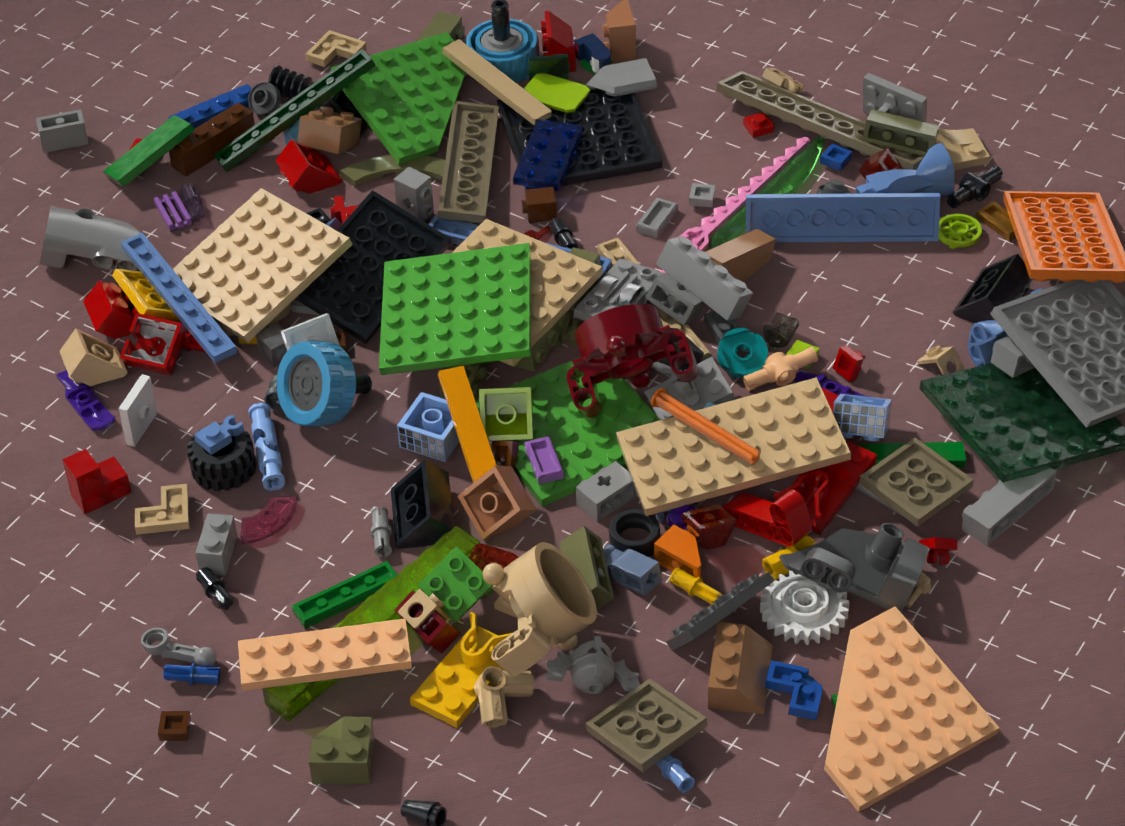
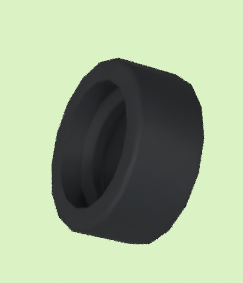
M629 509L618 513L611 520L609 526L610 545H613L622 552L631 549L647 557L654 553V543L660 538L659 521L653 514L646 516L644 510ZM628 528H641L650 533L647 538L637 541L626 540L619 534Z

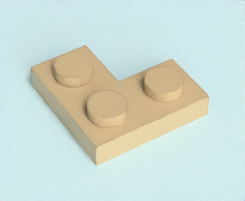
M329 30L305 54L306 61L325 67L336 55L348 59L361 49L366 51L367 45L365 41Z
M187 484L161 486L160 506L135 508L136 535L190 529L189 490Z

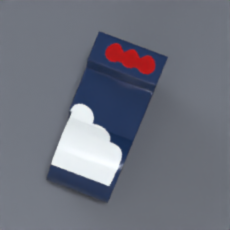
M594 33L574 40L575 57L579 61L585 59L592 66L594 72L597 73L603 66L611 65V51Z

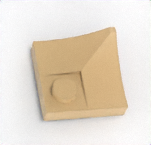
M939 128L936 144L942 143L951 157L954 170L989 164L990 155L974 128L963 130Z

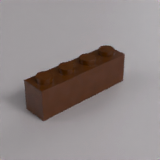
M236 103L195 128L193 133L169 151L171 166L187 177L216 159L214 157L216 152L255 125L253 112L240 103Z

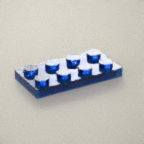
M538 119L514 173L513 184L534 188L553 187L554 191H559L581 138L582 126Z

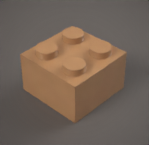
M320 107V109L310 111L309 114L300 117L297 142L308 147L340 154L359 145L362 119L354 117V114L350 112L338 113L334 112L333 108Z

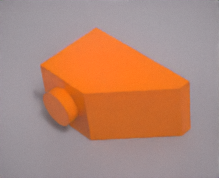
M673 524L654 543V560L672 572L675 568L679 567L696 578L701 577V562L696 537L689 531Z

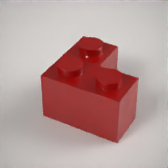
M84 449L62 459L70 494L84 514L132 493L128 474L114 456L97 463L88 450Z

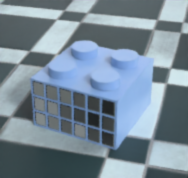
M423 392L418 395L397 425L400 448L444 462L447 461L460 442L447 401Z
M840 394L834 401L833 415L843 437L853 438V435L864 436V440L879 441V438H884L889 431L892 399Z

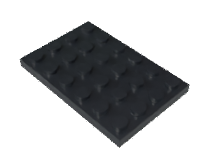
M373 190L337 230L349 237L353 245L295 298L319 315L329 314L332 323L365 344L381 327L384 263L387 261L440 255L451 244L450 237Z

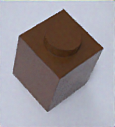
M553 187L525 190L526 199L521 200L522 212L527 214L529 223L553 221L552 219L557 217Z

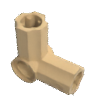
M491 666L482 672L474 684V691L479 697L483 726L497 728L507 724L505 697H531L533 695L535 682L531 671H524L517 676H511L508 672ZM486 680L492 682L494 687L488 685Z

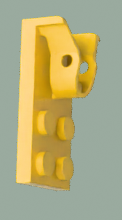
M473 612L469 614L471 628L410 697L412 706L455 728L460 726L479 703V697L474 691V684L482 672L491 666L505 671L492 659L491 655L496 645L512 634L498 636L477 625V615ZM486 680V682L488 683V685H490V686H493V685H494L492 682Z

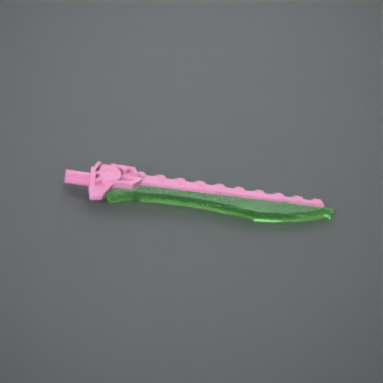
M821 136L817 137L809 146L810 139L808 137L797 139L796 147L786 148L785 156L774 158L773 166L762 168L761 176L750 178L749 186L738 188V196L726 198V206L714 208V216L702 218L701 227L688 229L681 236L688 238L693 246L703 252L737 238L746 229V194H795L816 166L822 151L824 138Z

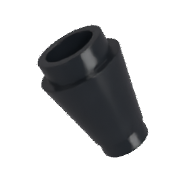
M407 799L401 806V815L420 826H443L445 823L447 811L439 802Z

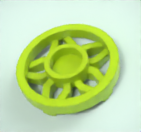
M950 214L939 220L938 238L944 244L949 245V248L955 249L957 247L962 248L976 245L981 238V224L969 215ZM945 223H949V226L942 227Z

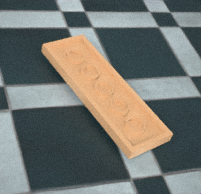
M406 619L238 641L242 691L412 668Z

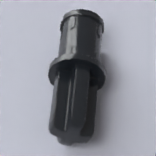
M557 217L553 218L549 226L554 233L556 243L560 244L561 247L569 249L573 247L578 248L572 238V231L565 226L563 220L557 219Z
M201 568L196 573V580L205 589V595L213 599L219 608L228 610L234 601L226 591L225 583L217 579L210 568Z

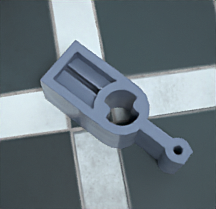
M607 545L603 549L609 575L618 584L645 596L662 581L658 561L631 549L622 552L613 545Z

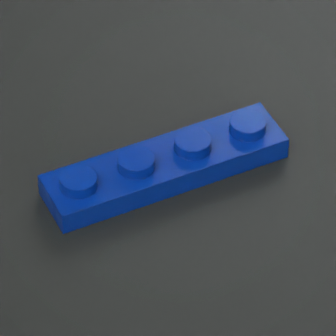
M249 84L240 86L237 89L201 102L174 115L191 123L195 129L236 103H240L246 108L249 107L248 97L252 88Z

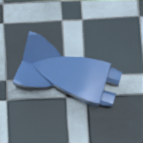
M942 143L935 144L928 150L917 170H889L866 176V184L856 186V194L940 193V196H948L954 192L955 172L951 157Z
M1039 288V289H1037V290L1031 292V294H1033V293H1035V292H1038V291H1041V290H1043V289ZM986 320L973 324L968 340L969 355L974 365L987 378L994 376L999 369L990 362L993 354V345L997 340L1008 336L996 320Z

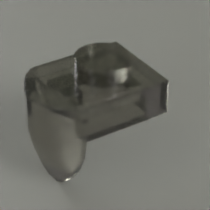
M776 312L770 323L766 324L763 328V334L769 346L772 348L787 346L800 325L798 319Z

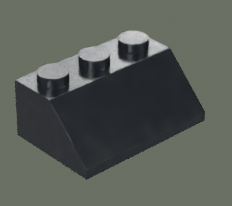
M1019 254L983 268L952 313L957 317L974 323L995 320L990 314L994 307L1021 298L1030 289L1031 286L1029 284L1033 279H1030L1025 262Z
M423 460L391 488L395 546L399 549L438 545L455 531L449 472L427 460Z

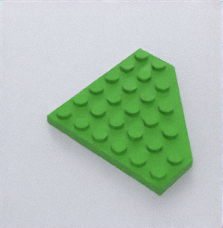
M448 32L370 55L376 66L357 78L348 87L342 89L398 165L436 153L440 148L453 106L466 74L464 70L442 54L443 47L454 42Z

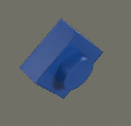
M831 144L820 156V164L841 171L852 159V151Z

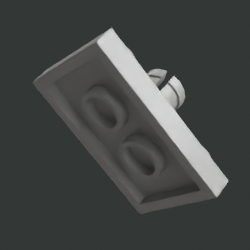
M867 73L863 78V113L869 115L871 109L926 122L927 97L870 73Z
M713 357L697 364L699 372L693 381L682 382L674 373L672 378L644 392L651 404V398L655 391L659 388H664L668 395L694 411L703 409L708 402L718 405L734 399L735 396ZM652 406L659 420L674 417L660 407Z

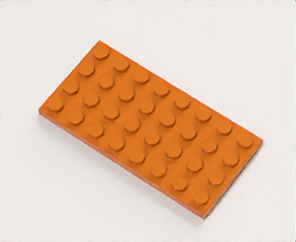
M1004 191L1003 200L1030 279L1041 282L1048 279H1059L1063 282H1071L1073 280H1085L1087 282L1110 280L1114 283H1121L1125 280V251L1100 193Z

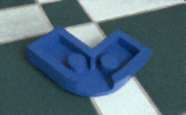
M771 660L765 688L792 694L788 715L816 720L821 702L822 684H818L812 676L808 675L809 669Z

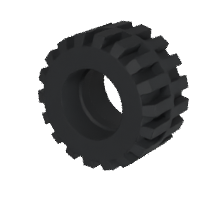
M243 431L238 436H231L232 443L212 455L195 441L194 435L191 437L187 452L192 477L196 479V483L199 486L203 485L208 490L213 488L214 491H220V489L228 491L231 490L230 488H238L242 482L246 483L250 480L249 476H253L255 472L256 460L252 438H250L248 431Z

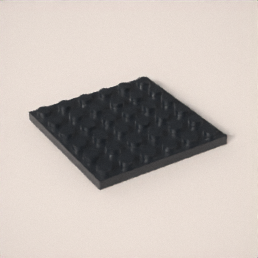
M598 88L595 90L590 89V94L575 112L565 113L549 108L552 110L551 117L535 126L501 99L497 100L498 112L525 190L560 187L662 168V159L635 93L613 97L607 95L604 90Z

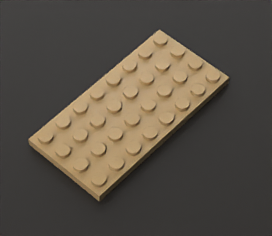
M817 377L696 410L697 413L759 450L760 459L754 465L749 464L676 417L616 432L619 446L646 516L851 460V452Z

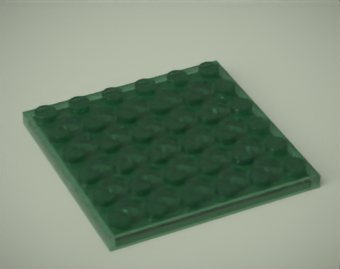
M990 363L921 380L919 389L1003 483L1034 475L1050 468L1056 469L1125 450V426L1115 416L1086 428L1036 368L1012 378Z

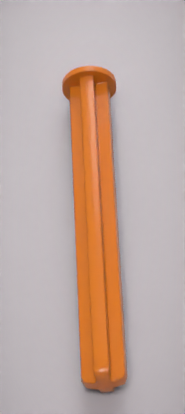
M659 388L651 398V405L653 407H660L749 464L754 465L759 461V450L668 395L664 388Z

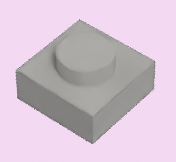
M692 183L689 206L713 207L716 185Z

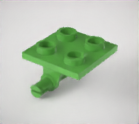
M457 546L418 584L428 596L433 593L445 604L441 609L455 623L485 594L489 596L494 592L491 589L494 585L485 582L482 575L483 571Z

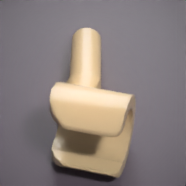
M921 572L916 583V589L905 605L907 608H910L922 593L927 594L931 590V579L923 572Z

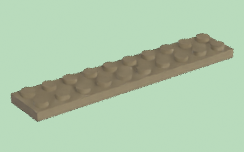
M743 71L717 83L716 91L724 94L726 98L739 100L745 106L758 108L767 115H775L786 123H794L805 131L818 133L824 139L837 141L843 147L856 149L862 155L873 156L884 164H892L899 167L900 170H917L924 158L922 155L862 141L866 122Z

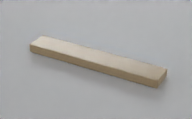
M460 39L443 47L442 54L534 126L551 117L552 110Z

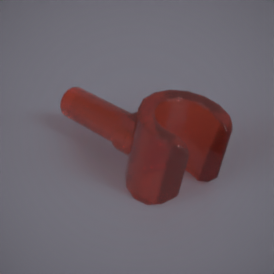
M547 225L539 232L529 230L524 235L539 240L551 228Z

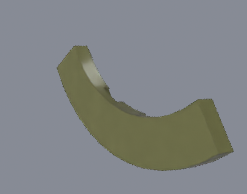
M386 155L352 164L340 170V175L351 185L357 187L371 180L382 178L388 173L399 175L407 167H411L430 176L431 179L442 182L445 160L424 156L398 165L391 155Z

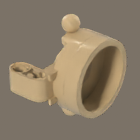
M538 543L505 568H502L497 563H490L483 570L482 575L485 582L494 585L491 589L511 605L513 612L518 618V630L499 642L491 655L492 659L511 676L521 674L542 660L548 654L551 645L554 648L558 646L564 651L574 649L578 643L576 634L596 620V603L585 578L575 564L560 549L550 543Z

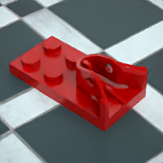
M846 439V444L851 452V460L800 473L790 487L780 492L776 491L774 494L775 502L790 490L799 492L806 502L812 531L821 535L857 488L860 476L871 469L877 461V454Z

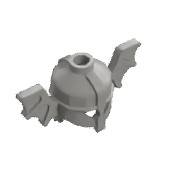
M594 635L592 641L580 645L575 651L574 649L569 650V655L559 650L557 658L548 660L546 663L548 670L544 676L545 679L563 681L566 672L570 670L572 682L583 693H600L613 682L614 677L617 678L625 691L631 692L640 686L638 681L639 673L630 671L625 665V660L614 662L611 650L601 641V636ZM594 648L596 653H588V651Z

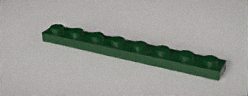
M361 49L216 152L214 157L227 172L249 155L254 154L263 145L275 139L277 135L287 128L293 126L300 120L301 116L309 114L310 111L331 99L332 96L343 88L348 87L357 78L366 74L371 68L376 66L374 61Z

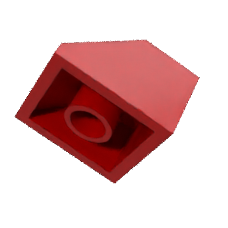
M292 139L275 160L281 168L280 172L289 180V186L297 192L301 190L312 194L338 185L343 181L325 154Z

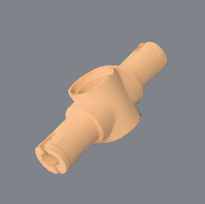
M813 347L793 356L791 354L785 356L782 352L774 353L766 359L765 365L762 366L761 370L743 376L744 384L748 391H752L768 382L769 384L776 382L779 386L787 385L795 379L796 373L799 372L800 368L818 362L817 354Z

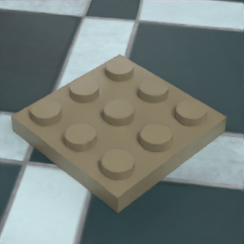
M913 438L860 476L859 484L918 527L971 489L974 480L917 438Z
M648 679L585 723L588 733L642 772H645L708 726L705 716L651 679Z

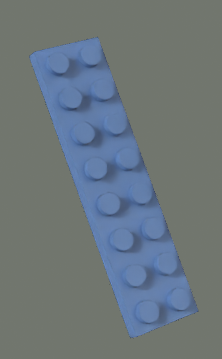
M940 193L746 194V233L759 229L776 239L775 242L938 241Z

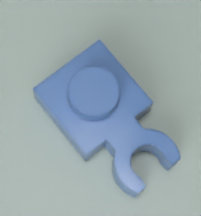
M230 415L224 419L223 424L219 425L215 421L195 433V441L212 455L232 443L231 436H238L243 433V423L239 422L236 424L235 416Z

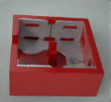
M136 313L129 332L135 339H138L137 344L134 346L130 340L126 339L120 359L127 366L171 376L187 332L186 328L179 322Z

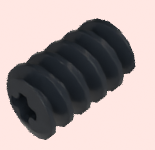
M279 65L272 69L268 83L278 88L282 97L288 99L294 98L315 83L312 82L311 77L304 76L301 73L297 74L296 71H290Z

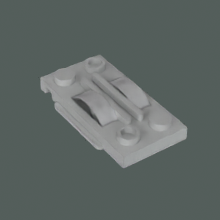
M619 259L576 306L574 318L586 321L598 313L618 306L647 304L649 300L645 297L654 279L663 273L632 263L629 260Z

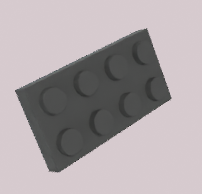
M769 572L760 577L755 573L746 580H742L732 587L731 591L715 599L709 607L693 615L691 620L672 630L671 632L674 636L667 640L666 643L673 651L696 639L775 580Z

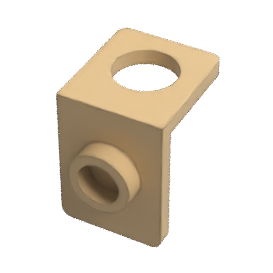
M935 346L929 349L926 355L917 360L918 365L936 363L946 383H952L966 372L954 346L945 348ZM949 360H953L956 364L954 374H950L947 371L946 365Z
M420 588L398 611L415 629L419 628L435 610L446 620L449 618L441 609L445 604L433 593L428 597ZM414 604H422L423 613L417 618H412L409 614L410 608Z

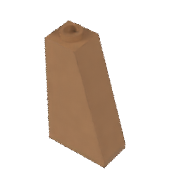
M755 229L705 253L717 265L725 267L728 273L735 279L744 282L771 260L776 239L759 229Z

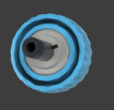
M495 0L491 4L492 20L474 27L466 38V45L515 83H518L530 77L539 66L540 48L538 35L530 25L519 20L509 19V4L507 1Z

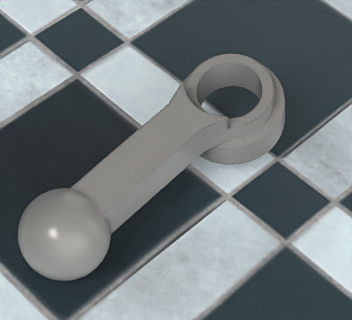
M163 628L149 629L141 637L143 649L151 655L161 654L162 658L182 660L202 667H213L217 660L215 651L210 647L195 648L171 642L167 631ZM156 641H162L158 645L151 646V644Z

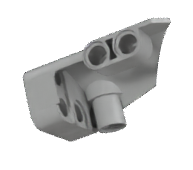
M51 206L39 264L61 269V267H64L66 255L70 254L90 258L92 263L99 268L115 271V269L136 271V265L122 249L121 242L140 234V232L127 222L96 215L89 208H81L75 211Z

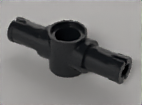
M993 166L985 173L975 175L969 172L964 175L959 189L948 195V205L955 209L966 201L975 199L981 202L986 199L991 190V185L1002 179L1001 175H1003L1001 168Z

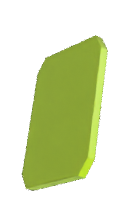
M546 73L536 74L524 88V90L546 107L565 113L575 112L590 94V89L586 85Z

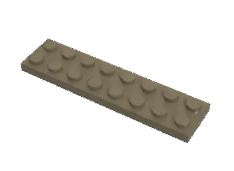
M455 101L452 110L437 218L468 221L471 223H482L485 220L499 111L498 106Z

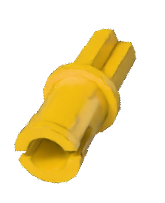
M679 567L675 568L671 573L669 582L688 592L690 597L695 595L712 604L715 599L722 595L717 590L704 584L701 577L696 578Z

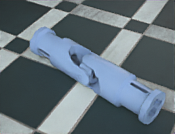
M266 403L253 404L248 412L253 422L251 430L259 470L263 474V487L268 491L279 490L284 487L285 478L281 473L282 461L277 445L274 423L270 419V406Z

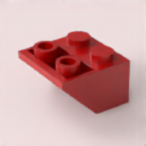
M544 11L545 20H541L544 65L549 66V74L576 72L572 27L550 11Z
M99 280L83 300L95 331L114 339L131 335L129 331L135 314L139 313L124 291L116 284Z

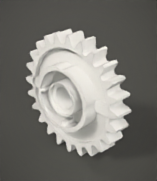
M789 571V577L779 574V581L775 580L770 586L764 588V594H761L760 613H762V622H767V629H774V636L784 634V641L794 638L795 644H798L800 640H804L805 644L809 645L811 639H814L819 644L820 637L830 640L831 633L838 635L839 627H845V620L848 619L849 600H847V592H835L799 574L795 575L793 571Z

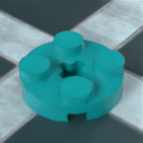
M736 328L728 331L719 342L717 348L718 362L731 378H743L745 375L761 370L768 356V347L762 336L758 333L755 335L746 328ZM738 348L748 351L749 354L746 355V358H741L737 355Z

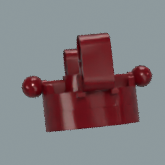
M628 304L598 313L578 327L575 332V339L581 357L572 360L574 366L567 371L566 380L574 405L582 415L591 418L598 415L602 408L596 386L598 383L612 378L623 380L631 378V382L635 387L643 388L650 381L648 371L653 369V363L666 358L669 360L671 369L682 382L693 381L699 371L691 344L682 331L677 329L671 330L669 325L663 327L659 311L656 307L649 304ZM676 342H678L681 353H678L675 349ZM683 364H690L686 371H679ZM579 378H581L582 384L585 388H581V386L578 384L580 382ZM593 399L588 407H583L585 400Z

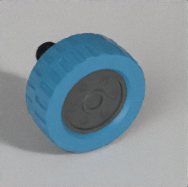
M305 341L295 344L283 356L277 373V394L282 410L292 422L300 426L323 427L337 424L350 411L355 394H367L372 388L371 378L367 374H355L348 354L343 348L331 342Z

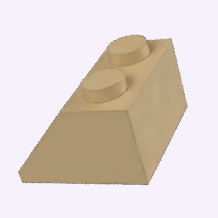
M76 328L59 351L69 378L78 384L84 383L93 386L125 377L128 373L123 361L120 359L117 347Z

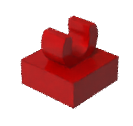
M847 345L842 346L838 350L832 368L849 382L854 381L862 369L861 365L866 356L859 351H853Z
M933 537L919 540V543L930 548L926 558L928 564L937 563V555L939 556V565L949 564L950 555L948 551L957 550V539Z

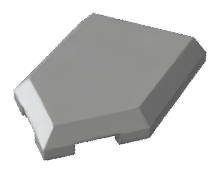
M646 58L603 66L586 84L589 89L595 90L598 88L606 91L607 95L613 97L658 88L656 78Z

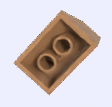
M717 623L708 683V709L765 714L768 691L765 688L772 660L773 645L746 624Z

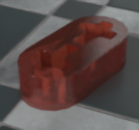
M487 544L475 545L469 556V559L481 571L490 563H497L502 568H505L518 558L512 552Z

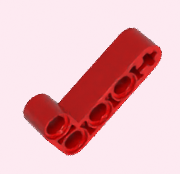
M795 490L788 491L774 503L741 492L721 507L722 517L731 526L787 547L794 546L812 532V524L806 502L802 495Z

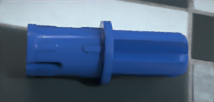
M192 663L191 666L167 664L164 667L163 677L165 680L190 682V685H194V683L219 685L221 669L220 667L196 666L195 663Z

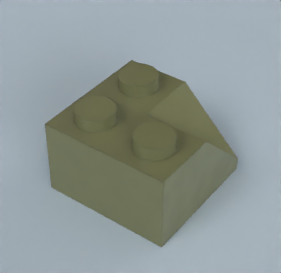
M342 717L312 739L309 757L312 784H370L375 742L372 717Z

